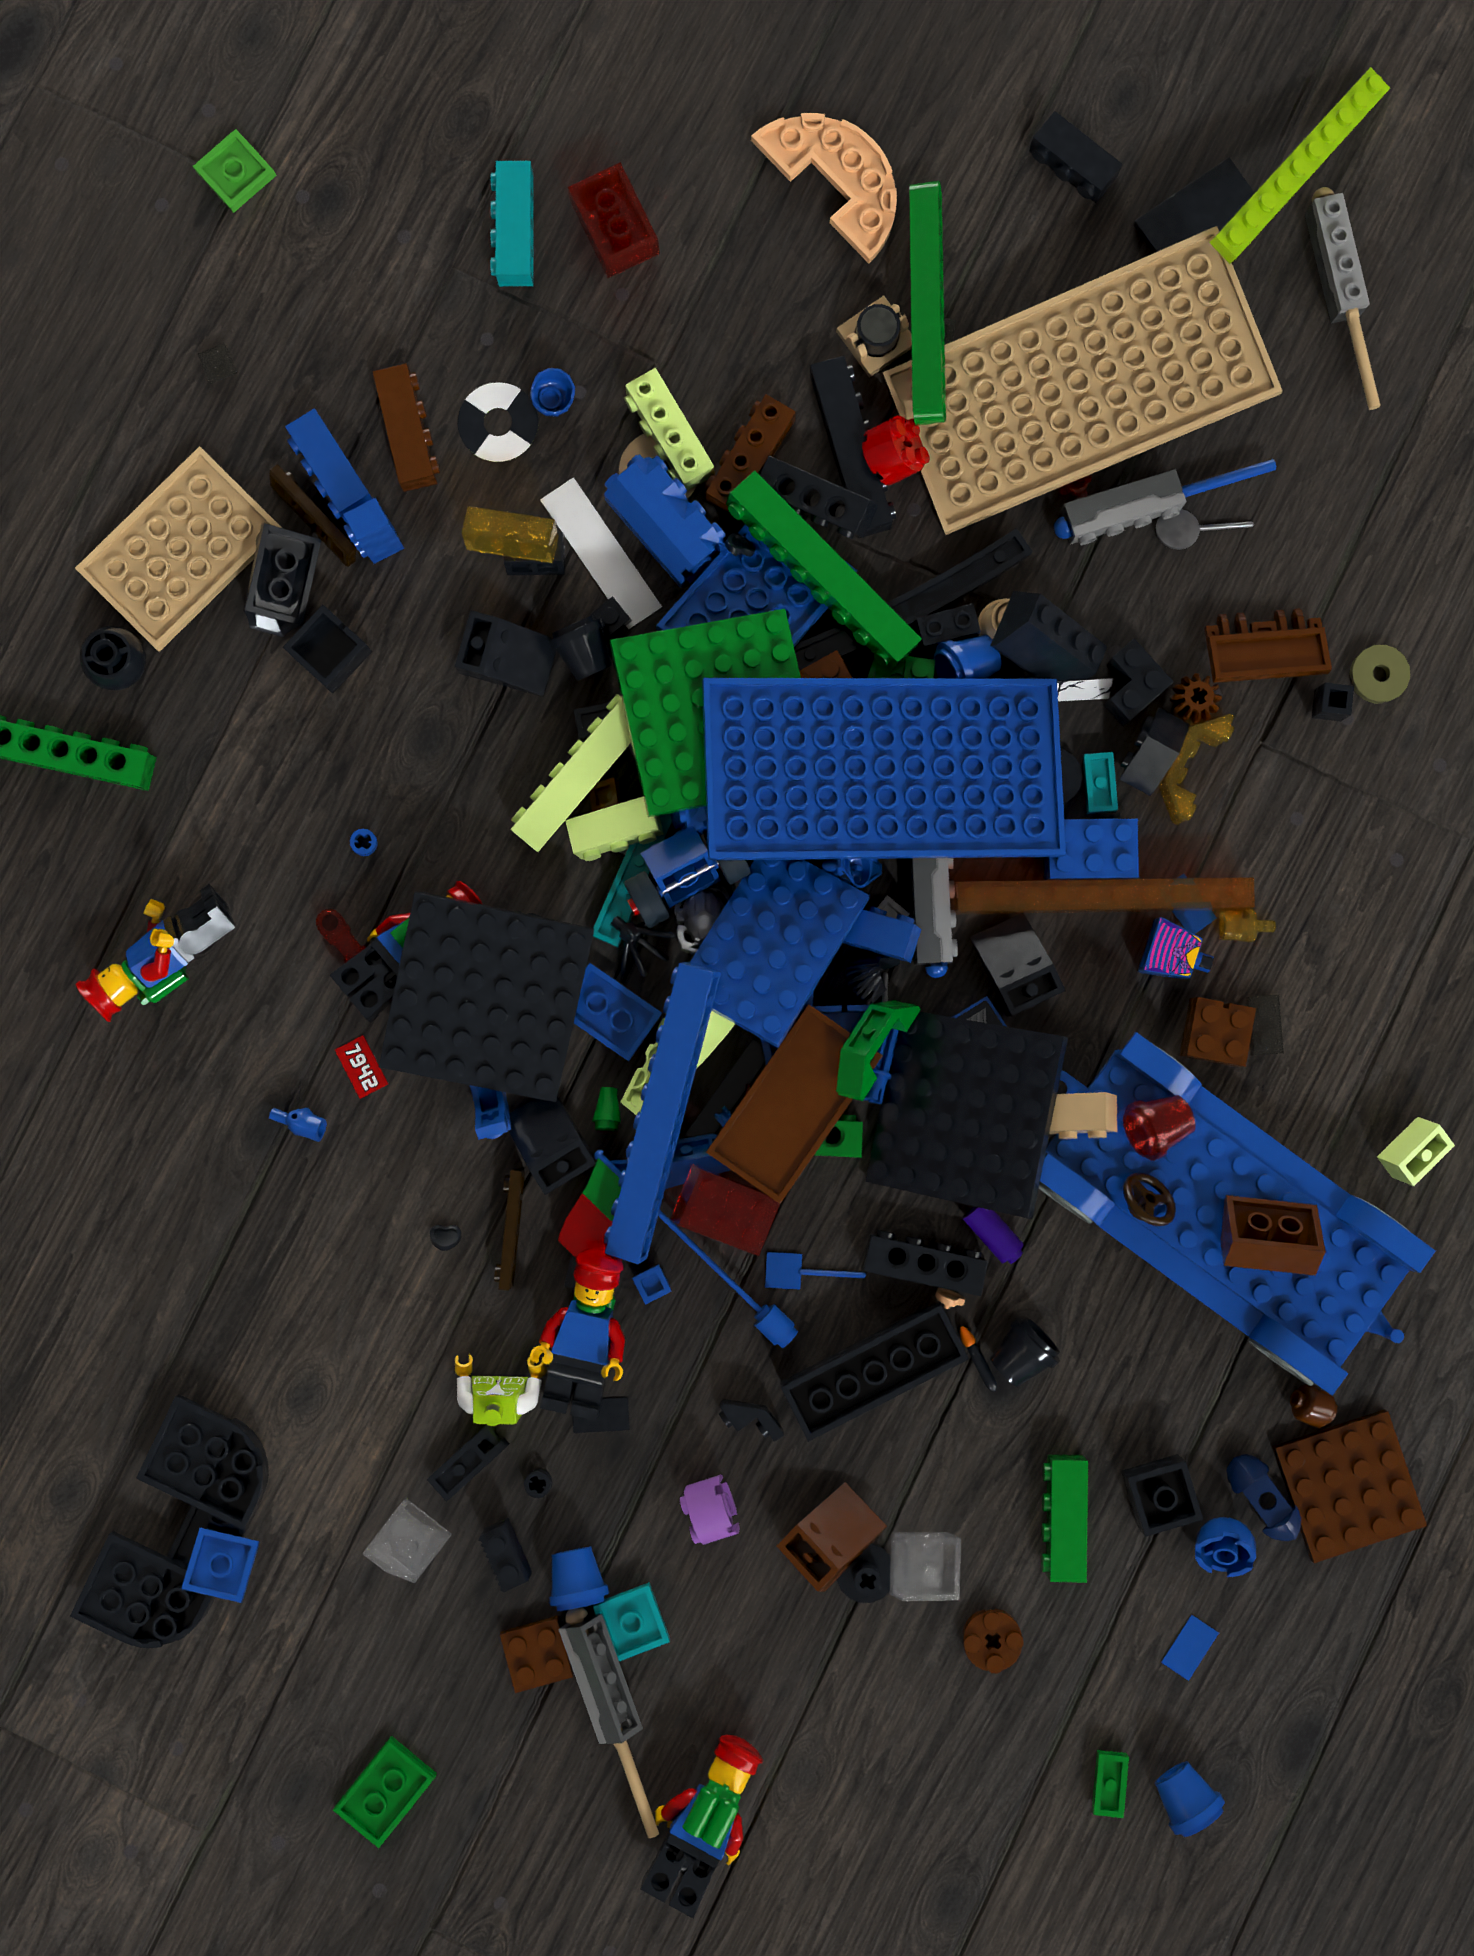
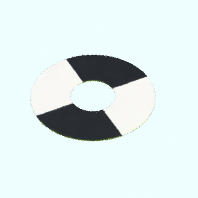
M489 383L475 389L464 400L458 415V430L465 446L474 455L493 462L508 461L520 456L530 447L538 429V414L532 405L530 397L518 387L507 383ZM502 408L509 412L512 417V427L508 433L502 436H493L486 431L484 417L490 410Z

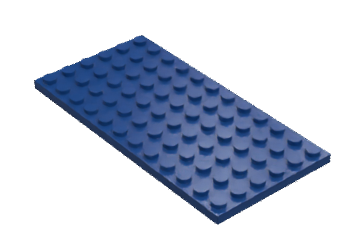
M703 678L708 860L1063 857L1066 855L1057 679Z

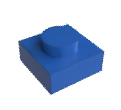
M660 1264L632 1277L645 1305L672 1292Z

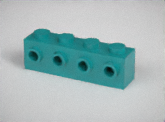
M496 161V172H491V190L496 191V201H491V218L496 219V229H491L490 232L491 247H496L495 257H491L490 260L491 275L496 276L499 287L534 286V174L531 161Z

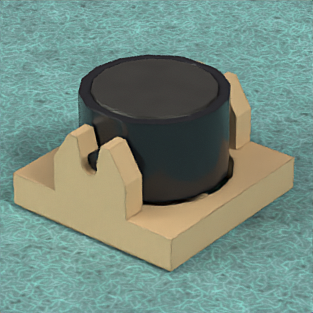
M882 296L837 327L836 330L869 378L912 349V334L908 330L909 323L906 315L902 316L899 305H890L885 296ZM867 353L873 356L883 355V357H871L867 355Z

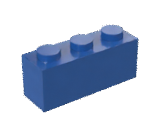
M376 498L343 514L348 524L343 526L348 537L354 543L357 550H359L362 557L368 556L373 564L405 549L392 523Z
M870 907L869 911L862 910L844 939L843 944L911 963L922 930L913 924L914 919L897 914L896 919L886 916L887 911L875 907Z

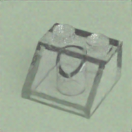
M405 1498L362 1554L386 1573L415 1583L452 1534Z

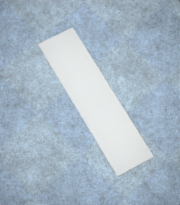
M574 477L540 499L607 599L613 596L632 621L626 625L628 629L662 607Z

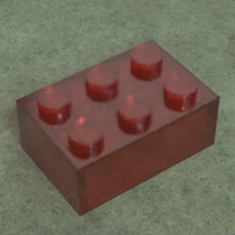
M621 162L568 187L571 204L607 278L660 254L658 238Z
M692 1164L670 1220L678 1226L759 1256L780 1204L758 1189Z

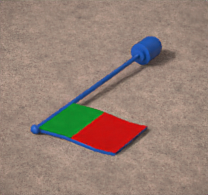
M603 1150L595 1152L594 1158L597 1160V1164H595L585 1190L566 1217L558 1241L575 1258L584 1250H606L607 1244L604 1243V1237L608 1227L612 1226L614 1215L611 1214L615 1199L619 1198L620 1195L619 1178L622 1172L602 1154ZM661 1210L659 1211L658 1216L757 1311L754 1315V1318L757 1320L754 1326L773 1345L778 1344L781 1348L787 1346L798 1333V1330L794 1327L795 1323L775 1304L770 1307L767 1304L760 1307Z

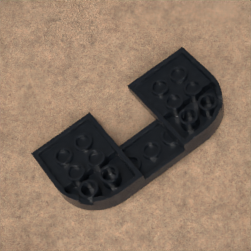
M179 1394L175 1396L136 1479L190 1504L191 1507L167 1556L115 1531L109 1533L70 1617L126 1644L140 1648H158L165 1644L179 1641L203 1620L215 1597L181 1589L199 1528L244 1538L266 1491L269 1476L268 1459L261 1441L251 1428L237 1418L229 1419Z

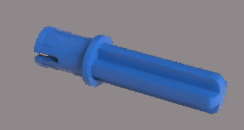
M891 1029L877 1051L883 1056L873 1069L877 1080L864 1098L868 1102L882 1104L887 1081L891 1079L889 1070L899 1030Z

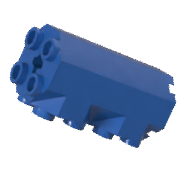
M640 454L636 455L628 462V468L620 475L615 473L607 479L604 484L607 488L604 493L605 501L676 584L683 588L685 587V580L690 584L695 582L714 560L713 556L716 553L720 554L725 549L723 538L726 535L716 522L711 524L705 518L706 511L698 501L688 502V498L685 495L687 489L678 478L673 480L667 474L668 467L659 456L652 459L650 457L643 458Z

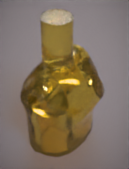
M1253 909L1221 910L1220 940L1254 942L1257 932H1275V921L1257 920L1256 911Z

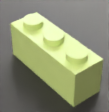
M643 796L565 820L573 854L585 861L596 860L601 857V853L608 851L614 853L625 851L629 848L628 845L634 843L648 844L654 842L657 836L664 835L660 816L648 817Z

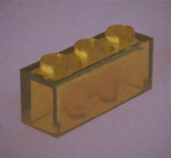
M471 506L467 508L462 528V535L467 550L553 563L559 538L555 519Z

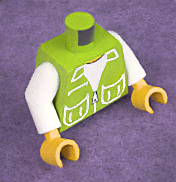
M457 1355L455 1357V1373L460 1376L457 1378L458 1404L468 1414H473V1423L487 1424L488 1426L516 1424L523 1414L536 1407L542 1383L539 1378L546 1374V1364L541 1362L539 1365L534 1366V1362L529 1357L527 1365L531 1375L530 1378L511 1376H472L471 1378L468 1375L473 1370L472 1356L469 1355V1362L463 1365L458 1362Z

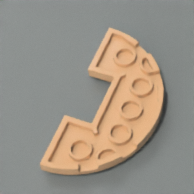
M801 113L799 117L785 120L782 117L768 123L751 135V141L790 182L812 163L845 197L848 202L830 217V224L869 264L878 255L889 237L897 204V190L892 176V168L878 144L856 125L844 119L838 121L827 118L825 114Z

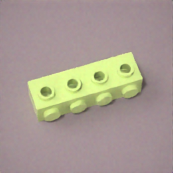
M654 368L626 384L627 396L624 397V400L632 413L637 411L641 421H639V425L645 436H652L656 445L653 448L656 455L663 461L666 460L671 468L668 471L669 476L673 480L678 478L687 491L708 480L712 474L715 475L713 463L657 369Z

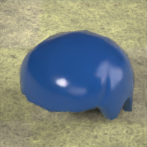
M547 368L539 372L535 376L530 390V399L534 408L541 414L558 417L567 412L573 403L575 395V385L570 375L558 368Z

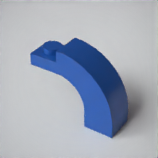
M470 1085L475 1106V1131L478 1140L483 1138L495 1139L511 1130L506 1093Z

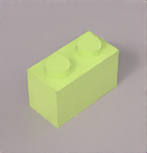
M1417 1117L1377 1158L1392 1178L1415 1186L1455 1145L1440 1124Z

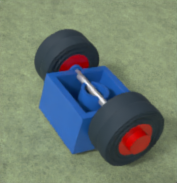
M693 826L679 830L670 838L651 845L641 853L657 885L656 888L645 871L627 879L624 885L631 896L627 902L634 915L640 914L646 926L651 928L669 918V913L661 898H664L668 907L671 908L721 881L716 870L717 868L720 869L729 884L737 882L748 876L751 872L746 860H708V850Z

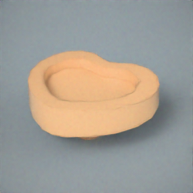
M938 1287L935 1295L937 1300L944 1304L943 1307L945 1309L955 1307L956 1305L963 1306L966 1300L959 1293Z

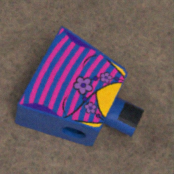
M1159 917L1153 920L1137 972L1188 979L1191 977L1193 969L1208 973L1212 967L1214 956L1199 952L1202 944L1201 937L1165 918Z

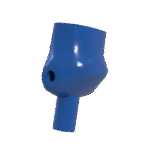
M273 1108L269 1114V1119L287 1125L293 1134L317 1142L321 1141L326 1131V1119L314 1115L309 1108L292 1110L289 1113Z

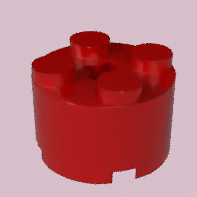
M897 415L864 433V436H867V440L862 443L865 460L873 474L879 472L884 478L880 481L885 485H893L921 471L924 465L930 461L929 453L923 447L919 437V425L916 426L912 418L907 420Z

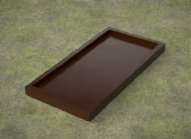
M808 1004L706 1153L780 1204L852 1101V1098L838 1095L836 1092L841 1048L851 1033ZM876 1052L869 1063L872 1069L875 1068L883 1056L879 1052Z

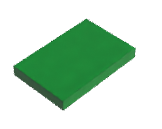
M390 1736L334 1806L333 1811L379 1849L435 1779L437 1773L393 1736Z

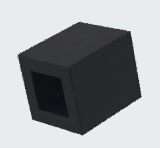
M1325 682L1314 690L1312 718L1341 722L1351 716L1354 686Z

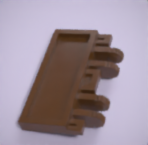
M1293 609L1291 614L1293 630H1288L1284 610H1276L1274 621L1253 622L1250 624L1251 633H1248L1246 617L1242 612L1237 613L1234 618L1236 634H1230L1226 614H1219L1217 625L1205 626L1204 628L1213 683L1329 674L1332 666L1325 627H1322L1321 618H1308V628L1306 629L1302 609Z

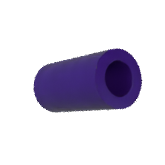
M973 1206L963 1216L962 1219L1002 1264L1007 1261L1012 1264L1024 1253L1021 1250L1024 1243L995 1211Z

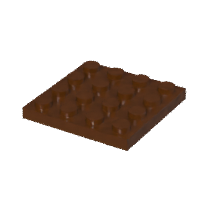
M1384 1409L1273 1446L1292 1506L1296 1505L1299 1509L1301 1516L1300 1530L1313 1563L1427 1526L1387 1410Z

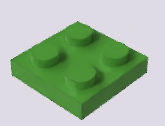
M237 129L231 132L193 166L198 175L233 213L277 176L269 164Z

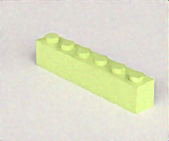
M618 694L606 706L610 712L602 720L597 717L588 727L587 731L591 733L584 742L578 739L567 752L572 756L567 763L563 765L559 762L550 772L549 776L553 778L546 787L540 784L530 796L534 802L526 810L521 807L512 817L511 821L515 824L510 830L535 851H540L631 743L622 697Z

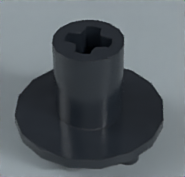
M871 1543L837 1578V1582L841 1591L849 1599L859 1603H873L884 1598L891 1590L895 1581V1565L889 1553L881 1546Z

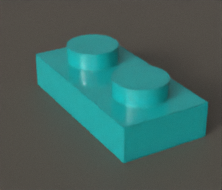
M1113 752L1084 754L1082 761L1087 814L1118 811Z

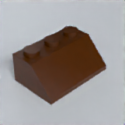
M1226 1195L1221 1232L1224 1266L1316 1276L1326 1252L1317 1205Z

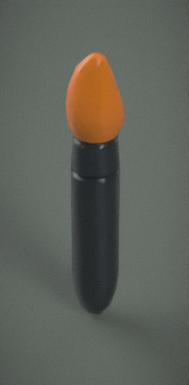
M960 1327L961 1341L967 1347L969 1355H971L970 1357L984 1384L991 1392H996V1380L975 1342L974 1335L966 1327Z

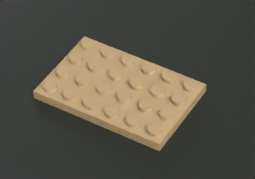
M199 446L75 569L160 652L254 560L257 548L256 538L262 523L282 527Z

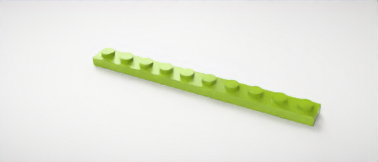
M1371 67L1209 242L1229 264L1244 251L1390 89Z

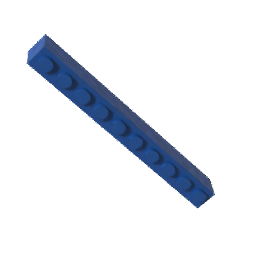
M682 962L672 972L671 984H673L671 996H668L664 1003L663 1013L666 1014L664 1024L659 1027L656 1034L658 1047L656 1054L652 1055L649 1062L648 1071L651 1072L649 1082L642 1089L641 1100L644 1101L641 1112L637 1113L634 1120L633 1128L636 1129L634 1141L629 1143L626 1151V1158H629L627 1168L622 1171L619 1178L621 1191L619 1198L615 1199L612 1206L611 1214L614 1215L612 1226H609L605 1233L604 1243L607 1244L605 1254L635 1264L643 1262L648 1257L721 971L690 962Z

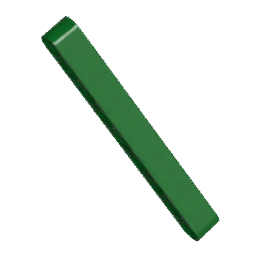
M940 181L912 184L909 188L913 417L916 426L946 422L943 217Z

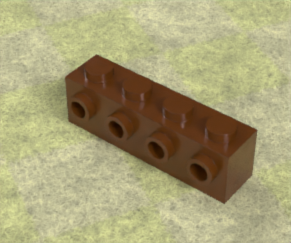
M407 363L372 371L400 486L406 492L438 484L436 474L440 473V468L436 455L431 456L429 446L434 444L430 429L424 428L422 418H426L427 414L423 400L418 401L416 391L420 390V385L416 372L411 373Z
M765 394L761 402L757 400L749 413L750 421L747 426L741 425L734 437L736 444L731 451L728 449L725 451L719 462V465L722 467L717 475L712 474L704 487V490H706V501L729 515L731 514L726 502L730 492L754 470L759 475L761 474L768 456L774 457L795 422L796 411Z

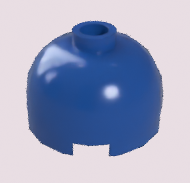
M1228 1517L1211 1519L1204 1523L1197 1533L1195 1559L1199 1566L1209 1573H1212V1569L1227 1572V1577L1244 1575L1253 1569V1562L1256 1559L1255 1538L1249 1528L1241 1521Z

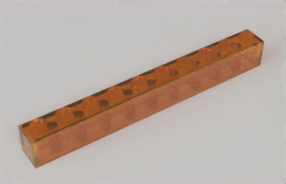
M1254 877L967 881L954 884V910L956 914L1248 910L1255 907Z

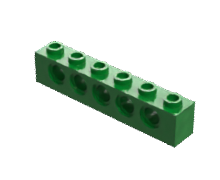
M0 715V759L149 791L157 757L148 753L147 747L130 744V748L120 747V742L113 739L102 738L101 742L91 740L92 736L74 731L73 736L62 734L63 729L45 725L44 730L34 728L35 723L22 719H17L16 723L6 722L7 717ZM7 732H11V740L7 744H3V736ZM36 738H39V747L36 750L32 751V741ZM68 744L67 754L60 757L59 750L61 746ZM96 750V760L92 763H88V754L91 751ZM124 756L126 759L125 765L117 770L115 766L116 761Z

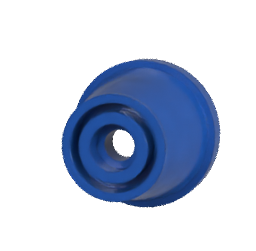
M988 635L959 641L946 640L939 643L935 649L933 660H935L934 669L937 678L987 679L1001 669L1000 653L990 646L992 639Z
M591 1546L551 1555L552 1590L551 1596H549L550 1606H556L557 1611H564L604 1602V1595L609 1594L608 1584H604Z
M1188 1761L1172 1767L1154 1782L1169 1817V1827L1175 1835L1182 1834L1183 1837H1188L1196 1834L1212 1824L1223 1813L1222 1807L1225 1804V1800L1220 1792H1215Z

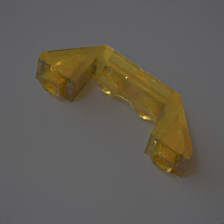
M1227 714L1188 729L1180 754L1159 783L1172 823L1179 825L1185 819L1189 821L1197 807L1193 803L1197 795L1176 785V783H1182L1188 772V768L1184 767L1188 758H1194L1200 747L1201 742L1197 741V739L1213 747H1217L1223 741L1227 742L1235 728L1231 725L1235 716Z

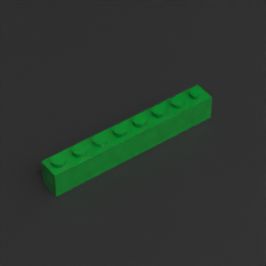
M755 470L730 492L726 502L730 514L737 520L741 519L749 527L751 535L756 540L762 541L769 548L771 555L790 569L795 580L804 583L811 590V594L817 602L825 604L832 611V615L841 625L845 624L853 632V637L862 646L866 645L874 653L875 660L881 666L887 667L892 671L916 648L922 638Z

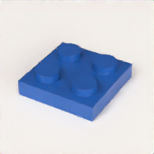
M199 1528L181 1589L242 1603L260 1542Z

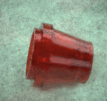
M1179 1095L1147 1102L1135 1101L1126 1106L1123 1116L1124 1130L1130 1144L1139 1155L1151 1161L1164 1157L1167 1154V1150L1193 1133L1196 1128L1195 1118L1190 1106Z

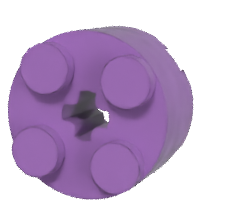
M721 1474L686 1485L684 1496L680 1497L683 1513L685 1515L689 1514L691 1519L690 1534L695 1544L701 1542L705 1545L739 1534V1523L733 1524L732 1519L733 1515H737L734 1499L727 1482L721 1484L723 1479Z

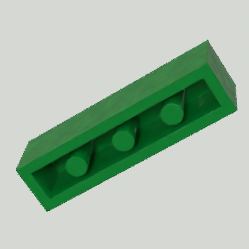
M1047 1454V1463H1043L1042 1466L1043 1481H1047V1493L1042 1494V1510L1047 1512V1523H1042L1041 1529L1042 1541L1046 1542V1554L1042 1553L1041 1569L1042 1572H1046L1050 1582L1087 1583L1088 1460L1083 1455Z

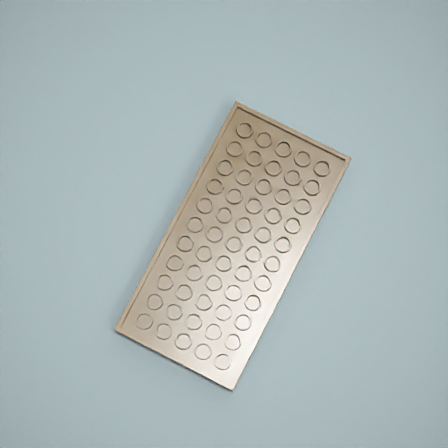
M1217 226L945 345L946 422L919 425V437L923 447L926 448L930 456L929 463L924 465L921 473L945 535L1282 393L1279 380L1232 263L1229 264L1209 243L1219 233ZM912 360L883 372L899 416L907 420L914 419Z

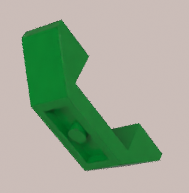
M896 1000L869 1005L841 1048L836 1088L838 1095L859 1101L864 1100L877 1080V1076L869 1063L891 1029L908 1031L921 1010L919 1006Z

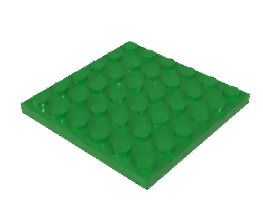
M785 609L610 640L611 652L648 817L706 806L703 678H801Z

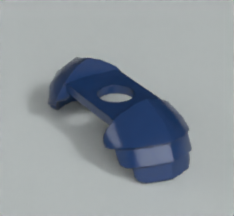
M1244 1454L1234 1457L1226 1470L1227 1479L1234 1493L1243 1492L1267 1526L1262 1530L1263 1533L1274 1540H1296L1301 1527L1299 1509L1296 1505L1292 1508L1268 1477L1269 1467L1255 1456ZM1264 1492H1271L1275 1496L1276 1502L1270 1509H1264L1259 1504V1497Z

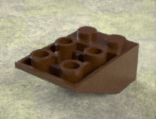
M845 1482L800 1521L776 1547L818 1592H825L888 1526Z

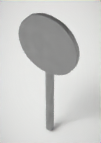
M1181 509L1179 510L1180 514L1170 519L1163 520L1162 516H1160L1156 524V534L1165 546L1181 550L1192 546L1196 542L1200 531L1253 527L1254 523L1250 521L1199 525L1198 520L1192 513Z

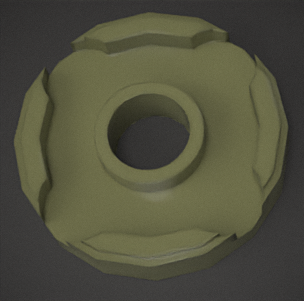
M1373 645L1363 650L1353 660L1349 671L1355 693L1363 700L1374 704L1396 699L1405 691L1410 680V666L1405 656L1396 648L1388 645ZM1375 667H1381L1385 670L1386 680L1384 682L1377 681L1374 678L1373 670Z

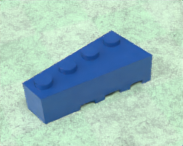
M314 408L285 426L291 435V438L287 441L296 455L303 454L304 459L300 462L309 476L315 474L318 478L314 484L322 497L329 496L332 500L327 505L336 519L343 517L348 524L343 514L372 500V497Z

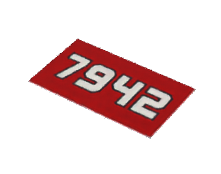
M364 1035L335 1049L360 1099L388 1085Z

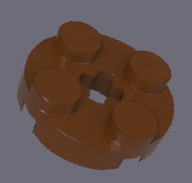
M984 1609L977 1611L967 1620L963 1628V1646L968 1659L976 1667L997 1674L1012 1666L1021 1654L1024 1640L1019 1625L1009 1613L1001 1609L987 1611ZM996 1633L1000 1635L997 1646H986L988 1643L985 1638L986 1635L994 1636Z

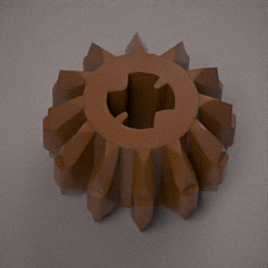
M1195 673L1191 679L1184 676L1181 679V684H1176L1173 687L1176 695L1170 697V701L1179 704L1173 709L1174 713H1178L1181 710L1184 712L1181 720L1186 721L1191 716L1193 724H1197L1201 718L1204 721H1208L1211 719V713L1218 712L1219 707L1216 702L1221 701L1222 696L1214 694L1219 685L1214 684L1210 686V676H1206L1202 681L1199 673ZM1198 694L1201 700L1194 703L1191 697Z

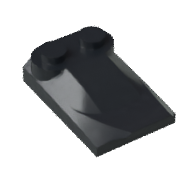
M262 523L256 538L257 548L244 606V612L249 621V628L284 637L292 629L303 626L321 539Z

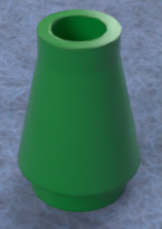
M600 1088L599 1098L592 1122L595 1123V1130L618 1131L621 1117L617 1088Z

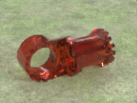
M325 909L317 915L316 926L328 943L334 945L342 954L344 963L366 948L365 945L361 946L350 932V926L338 911ZM328 914H334L338 919V926L332 931H327L322 925L323 918Z

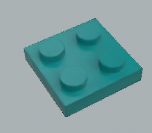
M650 1582L604 1599V1602L593 1604L595 1614H602L619 1661L670 1642V1637Z

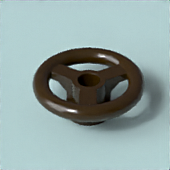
M1133 1173L1126 1178L1123 1184V1194L1128 1209L1135 1218L1153 1226H1165L1173 1221L1176 1214L1175 1201L1162 1182L1146 1173ZM1140 1182L1151 1185L1160 1194H1154L1152 1191L1147 1190ZM1166 1205L1167 1211L1163 1217L1154 1216V1208L1156 1206Z

